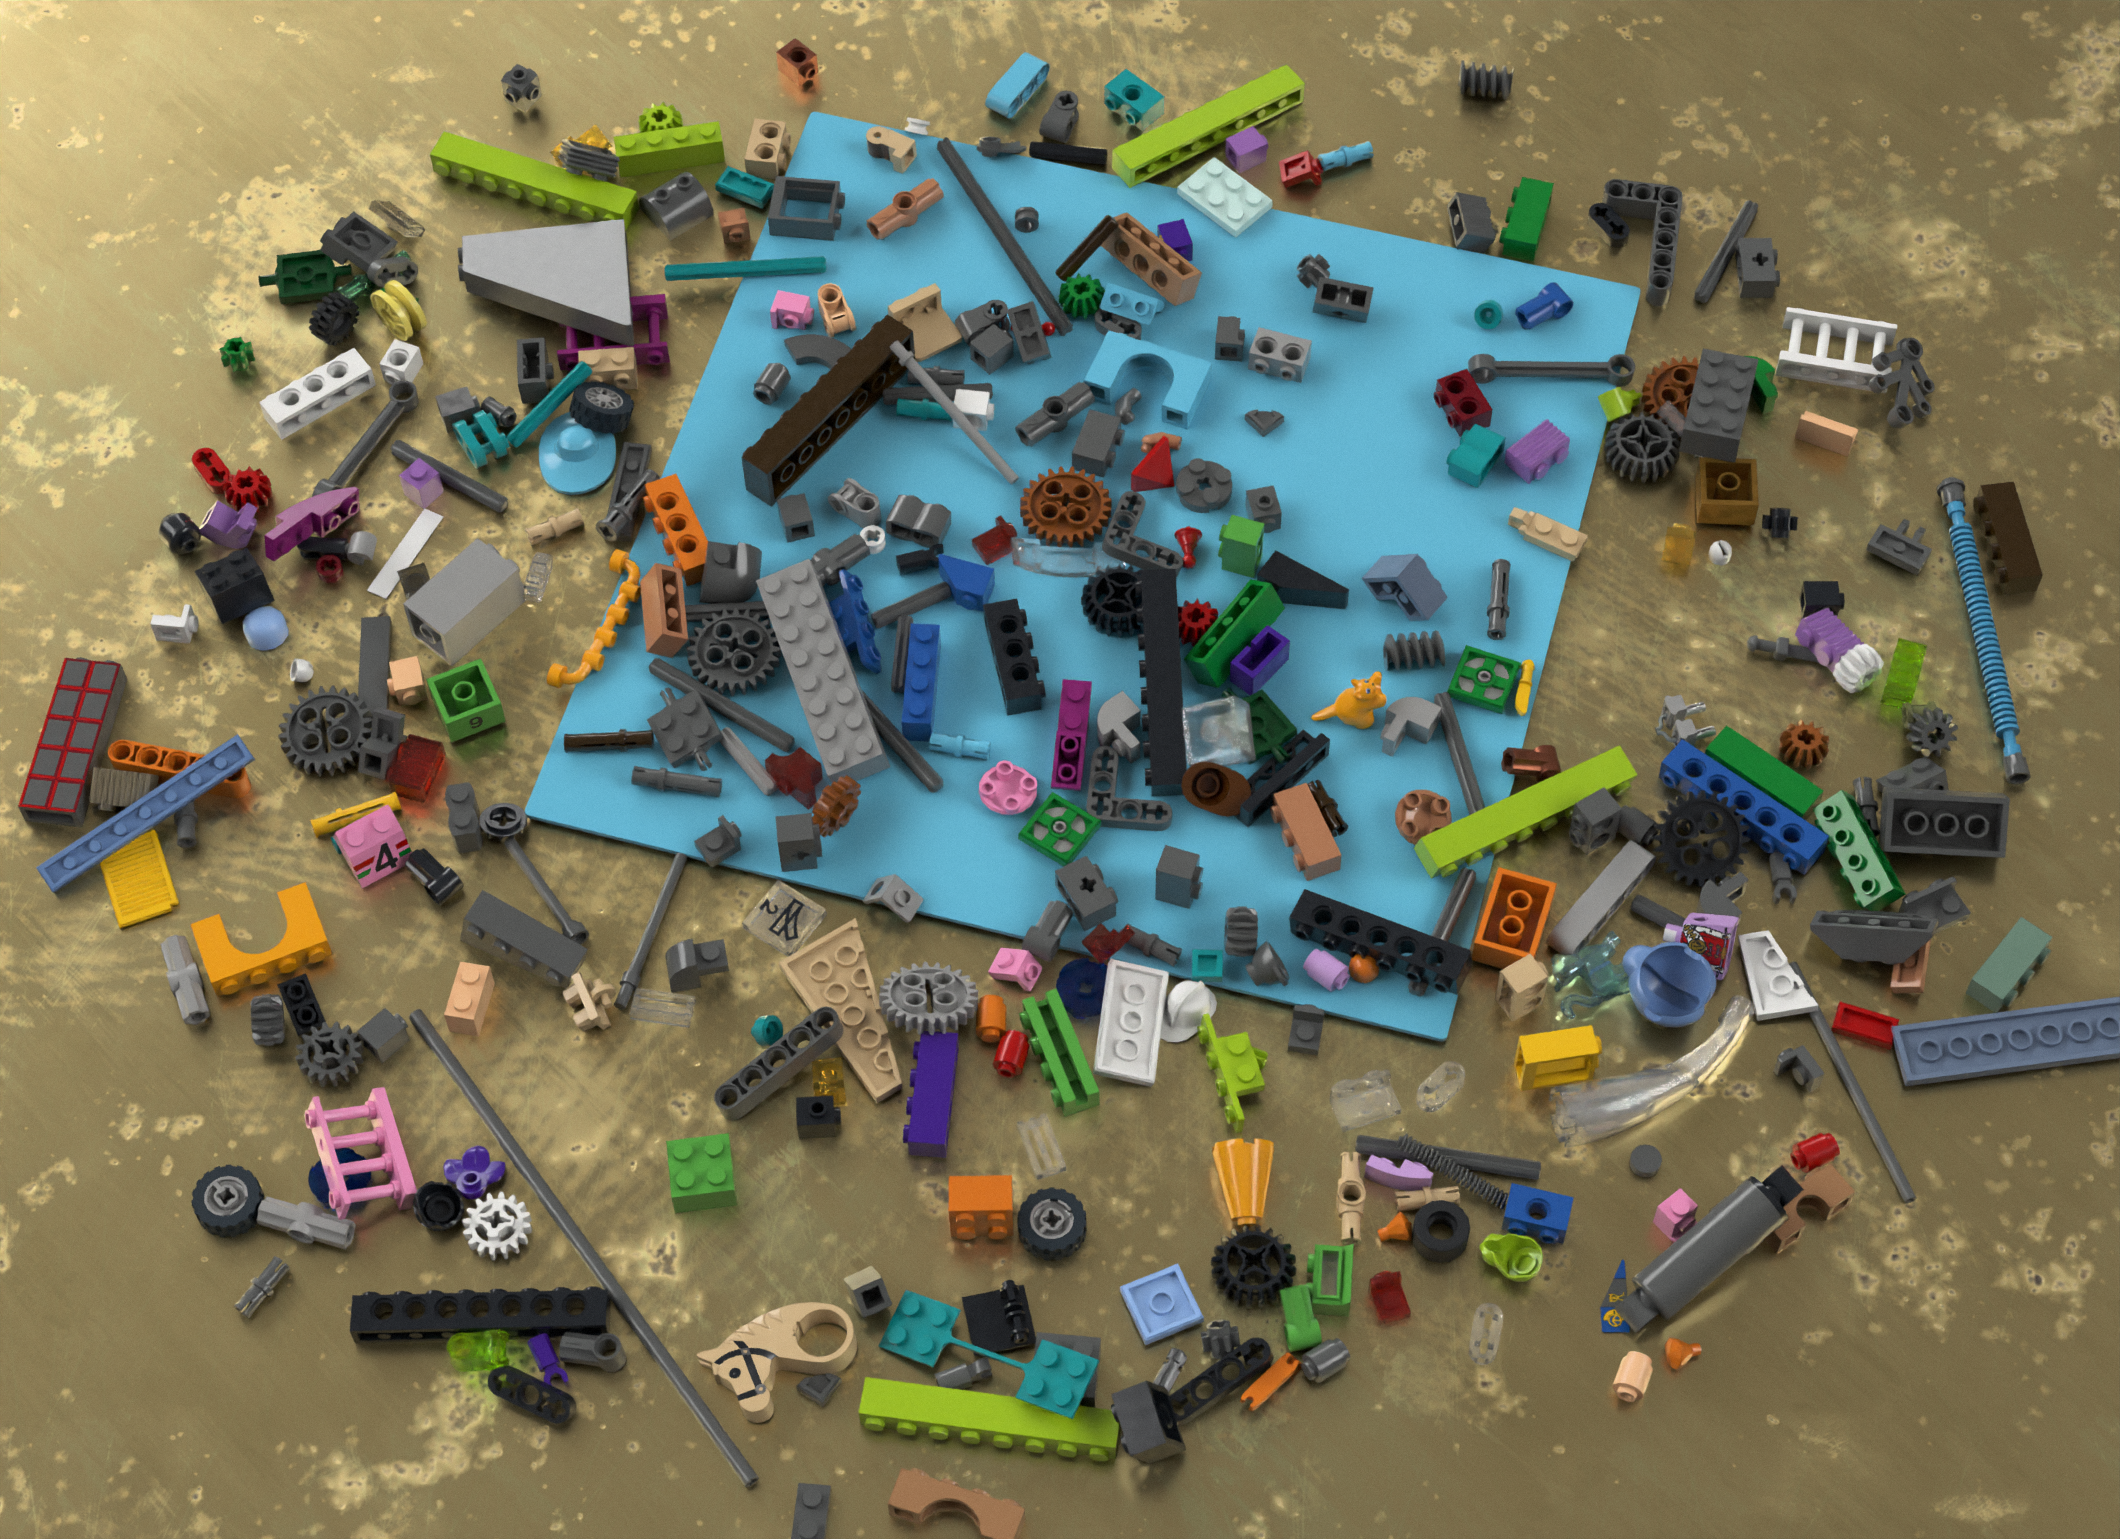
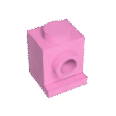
M778 290L770 310L772 328L778 329V326L782 325L790 329L805 330L807 324L811 325L814 317V309L810 306V297Z
M1680 1188L1657 1206L1653 1223L1674 1243L1698 1223L1694 1218L1698 1205Z

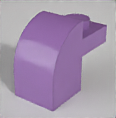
M217 501L208 510L199 531L202 536L216 544L234 549L244 548L247 546L258 524L256 523L257 520L253 518L257 507L247 502L237 512Z

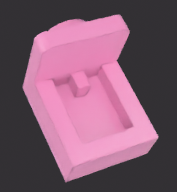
M1000 948L988 973L993 979L1016 981L1024 991H1031L1042 971V966L1029 950Z

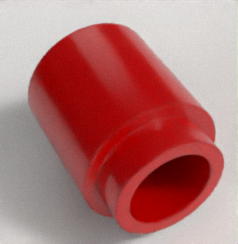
M1008 1030L1000 1038L992 1064L1000 1076L1013 1078L1022 1074L1030 1048L1029 1038L1024 1033Z
M1819 1133L1794 1144L1790 1158L1797 1170L1801 1169L1804 1173H1809L1816 1167L1820 1168L1833 1162L1835 1157L1840 1155V1150L1832 1134Z

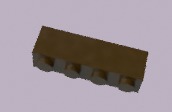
M2005 482L1980 485L1977 497L1973 499V507L1975 513L1979 514L1981 519V534L1983 537H1986L1988 542V558L1990 561L1993 560L1995 565L1994 576L1996 583L2001 585L2003 595L2037 591L2043 574L2015 483Z

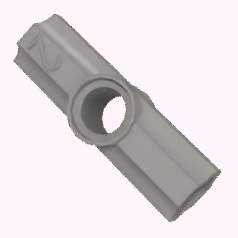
M170 936L161 943V950L167 964L168 972L166 974L174 997L177 998L184 1023L193 1025L203 1023L210 1016L202 990L204 984L196 962L194 963L186 936Z
M266 1197L261 1201L256 1219L259 1225L287 1232L290 1237L297 1241L313 1243L315 1240L342 1249L350 1246L356 1227L354 1221L347 1219L339 1220L337 1216L326 1214L320 1207L311 1203L301 1202L299 1205H295L271 1197Z

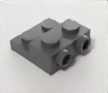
M353 211L347 218L341 217L333 230L328 229L323 234L320 240L323 244L320 251L342 266L349 260L358 268L367 272L372 262L385 259L393 252L398 241Z

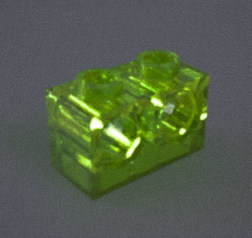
M1898 638L1880 703L1902 709L1904 702L1911 704L1927 645Z

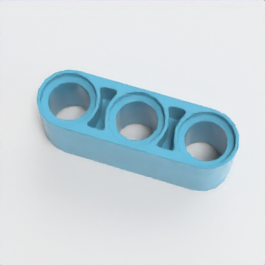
M1027 52L1023 53L990 90L985 101L986 107L1009 119L1012 118L1044 82L1049 73L1050 65Z

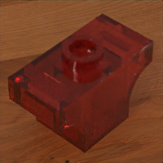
M801 747L788 756H778L772 753L765 759L766 771L776 781L778 789L784 795L788 796L790 794L808 810L817 802L815 786L823 779L820 762Z

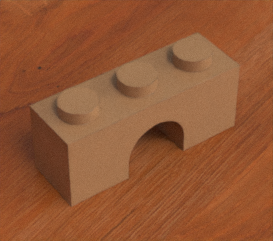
M1831 1163L1823 1169L1816 1167L1805 1176V1181L1799 1184L1804 1190L1784 1207L1789 1220L1765 1238L1777 1254L1803 1235L1806 1224L1798 1215L1797 1210L1801 1208L1814 1209L1826 1221L1850 1205L1855 1191Z

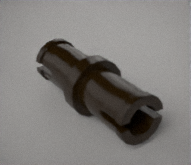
M1320 780L1315 781L1317 787L1311 781L1307 785L1332 836L1337 837L1336 831L1339 836L1344 834L1348 829V825L1337 810L1338 804L1333 798L1329 797Z

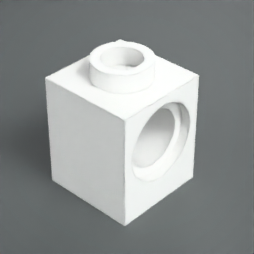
M394 339L379 363L383 379L391 385L398 381H409L412 383L423 365L420 348Z
M956 389L954 399L956 407L977 430L987 431L988 420L993 421L995 404H990V393ZM953 420V428L961 429Z

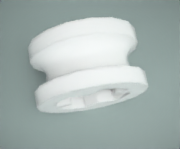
M907 117L909 125L905 127V131L928 135L926 127L930 125L929 121Z
M875 525L863 528L860 536L865 540L870 549V554L881 552L886 545L883 529ZM868 538H871V539H876V538H878V541L875 542L874 540H870V541L868 542Z

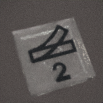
M777 880L742 922L743 929L789 957L798 951L827 916V912L819 904L782 881Z

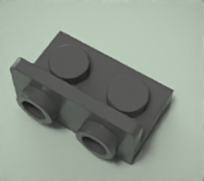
M1954 877L1946 880L1938 879L1930 884L1927 889L1908 893L1902 899L1899 913H1915L1929 918H1938V926L1934 934L1969 919L1971 914L1955 891L1957 880Z

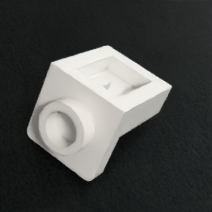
M185 604L181 617L153 615L150 625L157 641L190 643L193 632H197L199 621L198 616L193 612L192 606Z

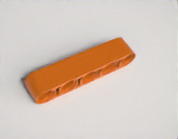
M129 740L115 741L108 748V756L114 770L158 775V784L165 783L205 756L203 754ZM245 767L206 793L231 798L244 797L251 790V782Z

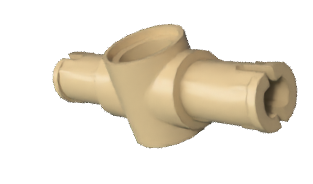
M1343 1152L1340 1155L1341 1178L1338 1180L1336 1201L1338 1215L1342 1219L1341 1243L1349 1245L1350 1236H1352V1244L1359 1245L1362 1242L1361 1218L1364 1216L1366 1196L1363 1179L1360 1178L1361 1155L1358 1152H1352V1161H1350L1349 1152ZM1347 1195H1353L1357 1197L1358 1200L1350 1202L1347 1201L1344 1197Z

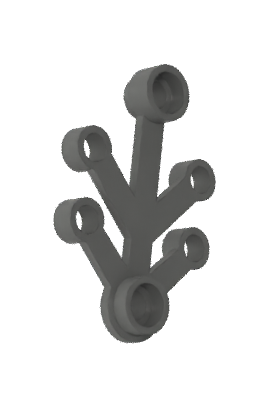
M1903 338L1897 343V350L1887 354L1881 352L1872 359L1874 368L1880 372L1889 368L1892 363L1901 361L1899 370L1886 375L1878 374L1869 380V387L1876 394L1887 389L1889 385L1898 382L1895 406L1889 411L1887 416L1888 423L1893 428L1901 429L1912 423L1913 413L1917 418L1922 419L1932 411L1931 405L1924 397L1935 390V385L1928 378L1919 361L1923 355V347L1915 338ZM1912 370L1919 380L1917 383L1911 374ZM1908 392H1910L1915 402L1912 410L1907 406Z

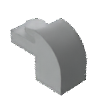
M1123 691L1110 698L1100 708L1097 716V737L1100 746L1112 745L1120 757L1124 756L1130 763H1133L1140 758V742L1131 731L1140 726L1141 710Z
M1405 697L1393 702L1386 710L1385 727L1380 736V739L1383 740L1382 752L1393 757L1405 735L1427 744L1440 723L1442 707L1418 697Z

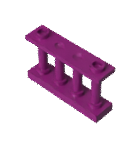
M665 294L630 297L633 321L648 320L649 343L634 344V346L624 344L605 346V338L594 335V347L578 348L577 329L559 323V327H566L567 349L557 350L560 371H572L579 364L578 351L634 347L637 365L669 363L667 342H660L659 320L668 319Z

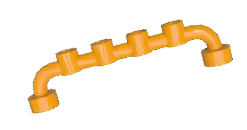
M616 549L610 558L609 570L619 574L626 570L629 572V577L627 581L621 584L619 596L615 603L611 604L608 608L606 620L602 627L596 630L594 642L590 649L585 651L580 668L574 673H567L566 666L553 663L547 675L548 685L561 688L563 684H578L586 679L591 670L600 671L602 669L605 656L600 654L604 646L608 648L614 646L617 639V632L613 631L615 625L626 624L629 617V609L625 607L628 601L636 603L641 595V586H638L641 576L640 569L635 562L629 559L628 552Z

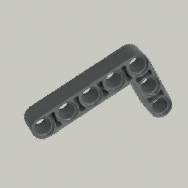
M1612 179L1605 184L1602 203L1609 205L1619 216L1654 220L1646 300L1654 306L1666 305L1671 296L1683 198L1682 192L1677 187L1670 185Z

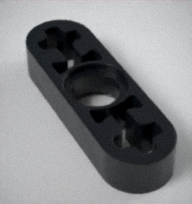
M505 1365L496 1368L488 1376V1387L493 1394L552 1423L565 1422L571 1419L576 1412V1402L570 1394L512 1366ZM506 1374L507 1382L513 1385L520 1382L521 1384L517 1388L512 1385L501 1387L502 1381L499 1377ZM529 1385L534 1386L539 1392V1399L536 1403L529 1402L525 1397V1389ZM546 1401L554 1404L562 1401V1408L565 1409V1412L558 1415L557 1407L551 1404L543 1405Z

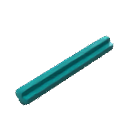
M581 361L506 436L508 441L514 447H519L574 392L577 385H581L592 374V369L585 362Z

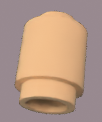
M1630 1351L1626 1357L1622 1358L1612 1386L1620 1399L1634 1402L1644 1397L1653 1371L1651 1366L1652 1360L1647 1355Z

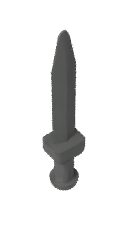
M1753 635L1747 640V647L1751 652L1759 650L1773 653L1774 659L1784 662L1786 657L1819 663L1817 657L1807 647L1789 644V638L1779 637L1774 642L1758 639L1757 635Z

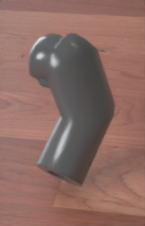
M1136 388L1129 390L1115 403V416L1121 418L1123 425H1127L1135 419V414L1131 409L1142 398L1141 393Z

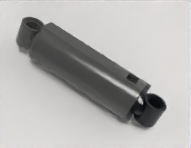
M1783 1165L1762 1183L1755 1177L1749 1176L1734 1192L1723 1198L1709 1210V1214L1632 1279L1636 1290L1614 1309L1635 1333L1657 1315L1664 1320H1669L1740 1258L1752 1252L1769 1234L1786 1223L1789 1217L1784 1207L1804 1189Z

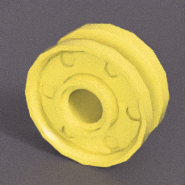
M390 280L385 284V292L376 290L371 294L370 299L376 314L388 330L398 339L407 341L413 336L412 329L421 331L426 327V317L413 295L396 280Z

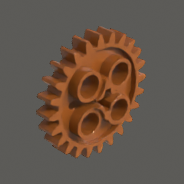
M1683 356L1680 363L1674 357L1671 358L1670 365L1662 361L1660 369L1653 367L1652 373L1647 374L1642 388L1641 402L1645 403L1643 411L1650 412L1649 416L1654 413L1655 419L1658 420L1664 417L1665 425L1672 424L1673 430L1678 432L1679 437L1683 432L1699 367L1697 357H1694L1692 363L1688 362L1685 356Z
M1060 466L1059 472L1056 474L1053 470L1048 469L1047 477L1039 473L1038 482L1030 480V488L1023 489L1024 497L1020 498V517L1023 518V526H1028L1029 535L1036 533V541L1039 542L1046 538V546L1048 547L1053 541L1057 542L1058 549L1062 547L1063 543H1067L1069 549H1072L1073 542H1077L1083 547L1085 538L1094 542V533L1102 535V527H1108V518H1111L1112 508L1109 490L1103 489L1102 480L1095 482V474L1085 477V469H1082L1078 474L1075 473L1073 466H1071L1069 472H1064L1063 467Z

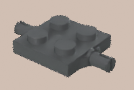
M665 688L666 693L662 690L660 696L664 700L666 707L646 720L674 768L686 761L696 759L701 771H707L706 766L710 769L712 763L707 757L706 752L712 745L724 738L722 732L697 689L676 700L671 688Z

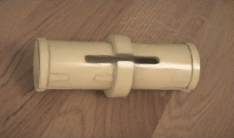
M576 508L558 517L552 515L547 518L548 521L526 528L525 532L528 534L527 538L531 546L553 536L559 538L562 536L561 533L578 526H583L584 521L583 519L581 520L582 515L579 509Z
M1457 1185L1430 1189V1186H1424L1422 1190L1395 1192L1397 1212L1421 1209L1422 1206L1431 1201L1439 1200L1452 1202L1460 1206V1193L1457 1192L1459 1191Z

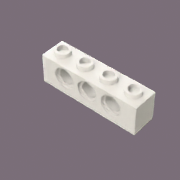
M352 348L323 366L315 368L304 377L291 382L276 393L268 395L259 403L265 420L282 440L369 390L376 384L372 369L356 349Z

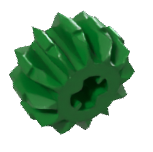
M1078 273L1076 279L1068 276L1066 283L1061 284L1059 303L1063 307L1065 314L1072 313L1074 319L1082 316L1086 320L1089 314L1095 316L1097 310L1100 309L1105 290L1101 286L1099 279L1092 280L1090 274L1086 277H1081Z

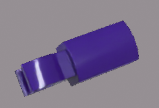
M542 1333L531 1338L527 1344L539 1371L545 1372L544 1382L552 1385V1378L557 1376L562 1378L565 1386L568 1385V1375L563 1369L558 1368L560 1361L548 1334Z

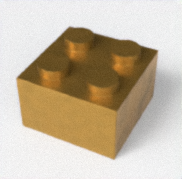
M1699 457L1695 475L1697 523L1754 525L1759 507L1756 459L1736 458L1734 463L1708 457Z

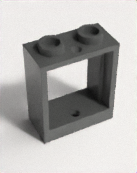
M776 176L768 214L770 235L834 240L835 231L841 228L839 209H844L845 193L841 192L840 181ZM787 200L831 203L828 220L784 216Z

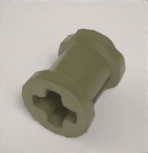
M1929 701L1925 705H1911L1909 702H1904L1902 706V723L1904 728L1909 729L1907 728L1908 723H1916L1917 720L1914 719L1913 713H1917L1922 717L1923 710L1927 707L1933 712L1936 708L1935 702Z

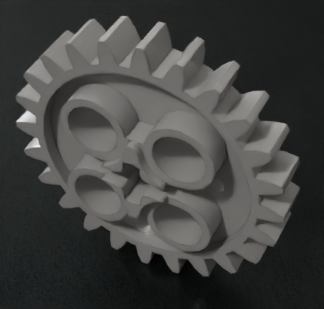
M924 962L923 967L918 968L913 963L910 970L900 967V974L891 972V979H884V985L880 986L879 1007H881V1013L887 1015L888 1022L895 1020L896 1028L906 1025V1032L915 1028L919 1035L924 1030H928L931 1035H934L935 1030L939 1029L945 1034L946 1027L958 1030V1023L966 1025L967 1018L974 1017V1011H977L978 990H976V983L970 982L969 975L962 976L961 969L952 972L951 965L942 969L938 962L934 967H929L928 963ZM925 983L930 984L932 1013L927 1012Z

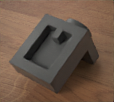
M724 815L718 818L719 826L694 841L696 849L711 868L741 850L739 838L742 834L738 826L733 821L729 823Z
M1310 1004L1294 1006L1288 1051L1318 1056L1325 1010Z
M1804 1045L1794 1050L1788 1048L1781 1052L1777 1057L1774 1073L1777 1076L1792 1069L1796 1081L1801 1085L1804 1084L1809 1092L1820 1087L1825 1074Z

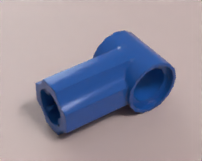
M1552 282L1546 285L1537 297L1517 307L1515 315L1518 318L1519 324L1524 329H1531L1551 317L1556 319L1564 317L1571 311L1574 302L1556 282Z

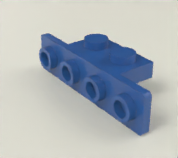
M842 569L839 571V576L844 594L830 601L829 605L847 652L849 653L858 648L862 665L878 674L882 672L880 665L881 655L876 648L873 638L875 637V631L869 622V608L862 594L863 584L857 575H852L847 570Z

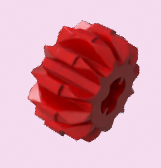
M249 466L246 471H241L237 468V474H228V482L223 483L225 500L237 512L248 502L257 507L256 512L258 513L259 506L268 507V499L272 498L270 479L267 475H264L261 469L253 471Z
M1197 598L1193 604L1185 600L1183 607L1178 606L1179 638H1181L1182 645L1191 642L1194 647L1218 619L1217 608H1211L1209 601L1200 604Z

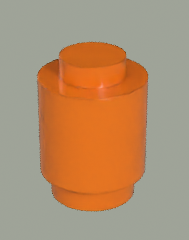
M985 995L979 1000L976 1011L975 1033L984 1042L994 1043L1005 1035L1007 1006L1004 1004L1002 997Z

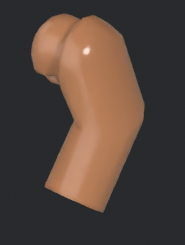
M1164 432L1145 435L1141 440L1143 443L1140 449L1142 452L1149 453L1158 441L1165 436L1168 438L1169 448L1179 450L1182 437Z

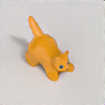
M1374 672L1369 679H1352L1351 683L1354 687L1345 689L1336 698L1335 704L1312 715L1311 719L1320 721L1337 716L1344 724L1355 726L1357 729H1366L1372 726L1374 723L1373 710L1384 707L1387 700L1386 695L1381 691V672Z

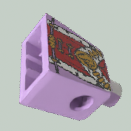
M1690 913L1685 919L1683 927L1667 923L1663 941L1687 944L1688 948L1702 955L1709 962L1715 978L1722 980L1729 970L1739 917Z

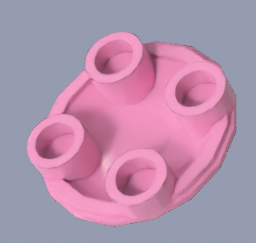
M1003 760L983 775L979 782V795L982 802L996 813L1004 815L1018 814L1032 806L1037 797V780L1025 769L1013 765L1010 761Z

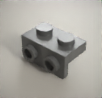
M1927 757L1916 759L1911 764L1891 771L1876 780L1877 790L1883 793V787L1949 790L1946 770Z

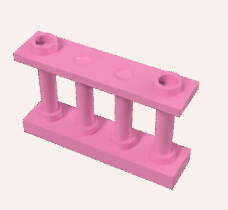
M385 1087L372 1089L365 1105L326 1111L322 1109L319 1096L312 1097L310 1106L305 1111V1123L308 1129H312L330 1189L329 1203L332 1209H336L338 1219L346 1218L351 1203L386 1197L396 1199L399 1210L411 1209L417 1189ZM366 1117L368 1120H371L373 1125V1131L331 1137L327 1123ZM375 1144L380 1147L381 1158L339 1164L335 1149ZM379 1170L388 1173L390 1183L387 1185L347 1191L343 1178L346 1175Z

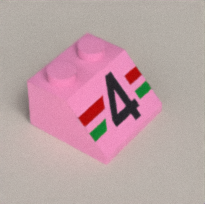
M388 804L336 831L333 836L362 889L404 867L409 855L412 853L405 834Z

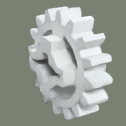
M503 1192L499 1193L497 1199H493L492 1195L488 1193L487 1201L484 1203L480 1199H476L477 1208H468L467 1213L470 1218L463 1219V1225L466 1229L463 1231L465 1240H469L470 1249H477L481 1258L488 1252L491 1260L494 1261L497 1254L501 1253L504 1259H508V1251L510 1250L518 1254L520 1252L518 1244L527 1245L528 1239L525 1234L532 1233L531 1224H529L532 1220L530 1213L526 1212L525 1203L520 1202L517 1204L515 1195L510 1196L506 1200ZM507 1211L513 1213L517 1219L514 1216L507 1215ZM477 1233H480L481 1236L487 1237L488 1242L483 1240Z

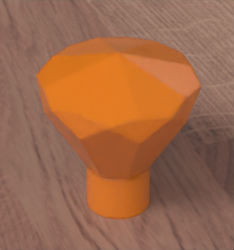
M1401 1211L1387 1227L1377 1230L1381 1242L1391 1238L1412 1241V1223Z
M1669 1338L1665 1343L1666 1360L1676 1370L1682 1367L1691 1357L1701 1355L1699 1343L1688 1344L1675 1338Z

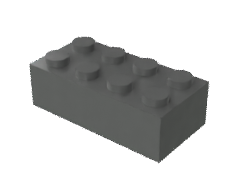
M1703 348L1679 452L1736 462L1759 359Z
M1883 787L1879 845L1884 852L2005 858L2010 798L2004 793Z

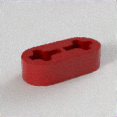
M198 449L192 455V462L197 474L212 493L224 494L223 483L228 482L229 469L213 449ZM206 459L208 462L211 463V466L207 467V465L201 461ZM218 475V477L224 481L219 483L217 480L214 479V476Z

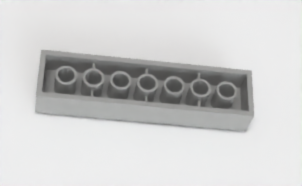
M810 559L756 580L830 781L837 783L839 777L842 776L844 778L846 775L858 781L890 768L819 575Z

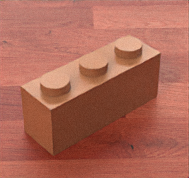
M655 563L640 581L646 652L673 658L688 640L682 571L680 568Z
M1307 783L1273 794V806L1270 807V813L1275 824L1279 823L1283 830L1281 835L1287 848L1291 847L1294 853L1293 861L1297 871H1302L1306 880L1309 881L1340 870L1342 855Z

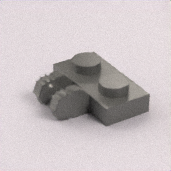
M1903 519L1896 531L1880 524L1869 541L1866 550L1918 575L1932 551L1931 548L1920 543L1926 529L1920 526L1914 533L1913 538L1910 539L1904 536L1909 529L1910 521Z

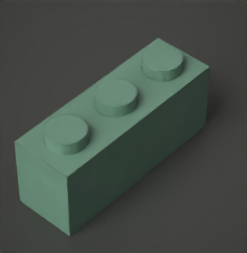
M2021 917L1973 976L1966 994L1995 1013L2003 1005L2009 1007L2018 995L2016 991L2020 984L2026 986L2035 973L2032 970L2037 963L2043 965L2049 957L2051 950L2048 949L2052 936Z

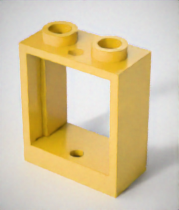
M1592 1025L1519 1036L1514 1068L1520 1091L1593 1080L1595 1068H1599L1598 1056L1602 1054V1043L1600 1037L1594 1035Z

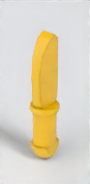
M1529 659L1524 660L1521 664V676L1515 696V708L1520 716H1525L1532 687V674L1535 670L1533 661Z

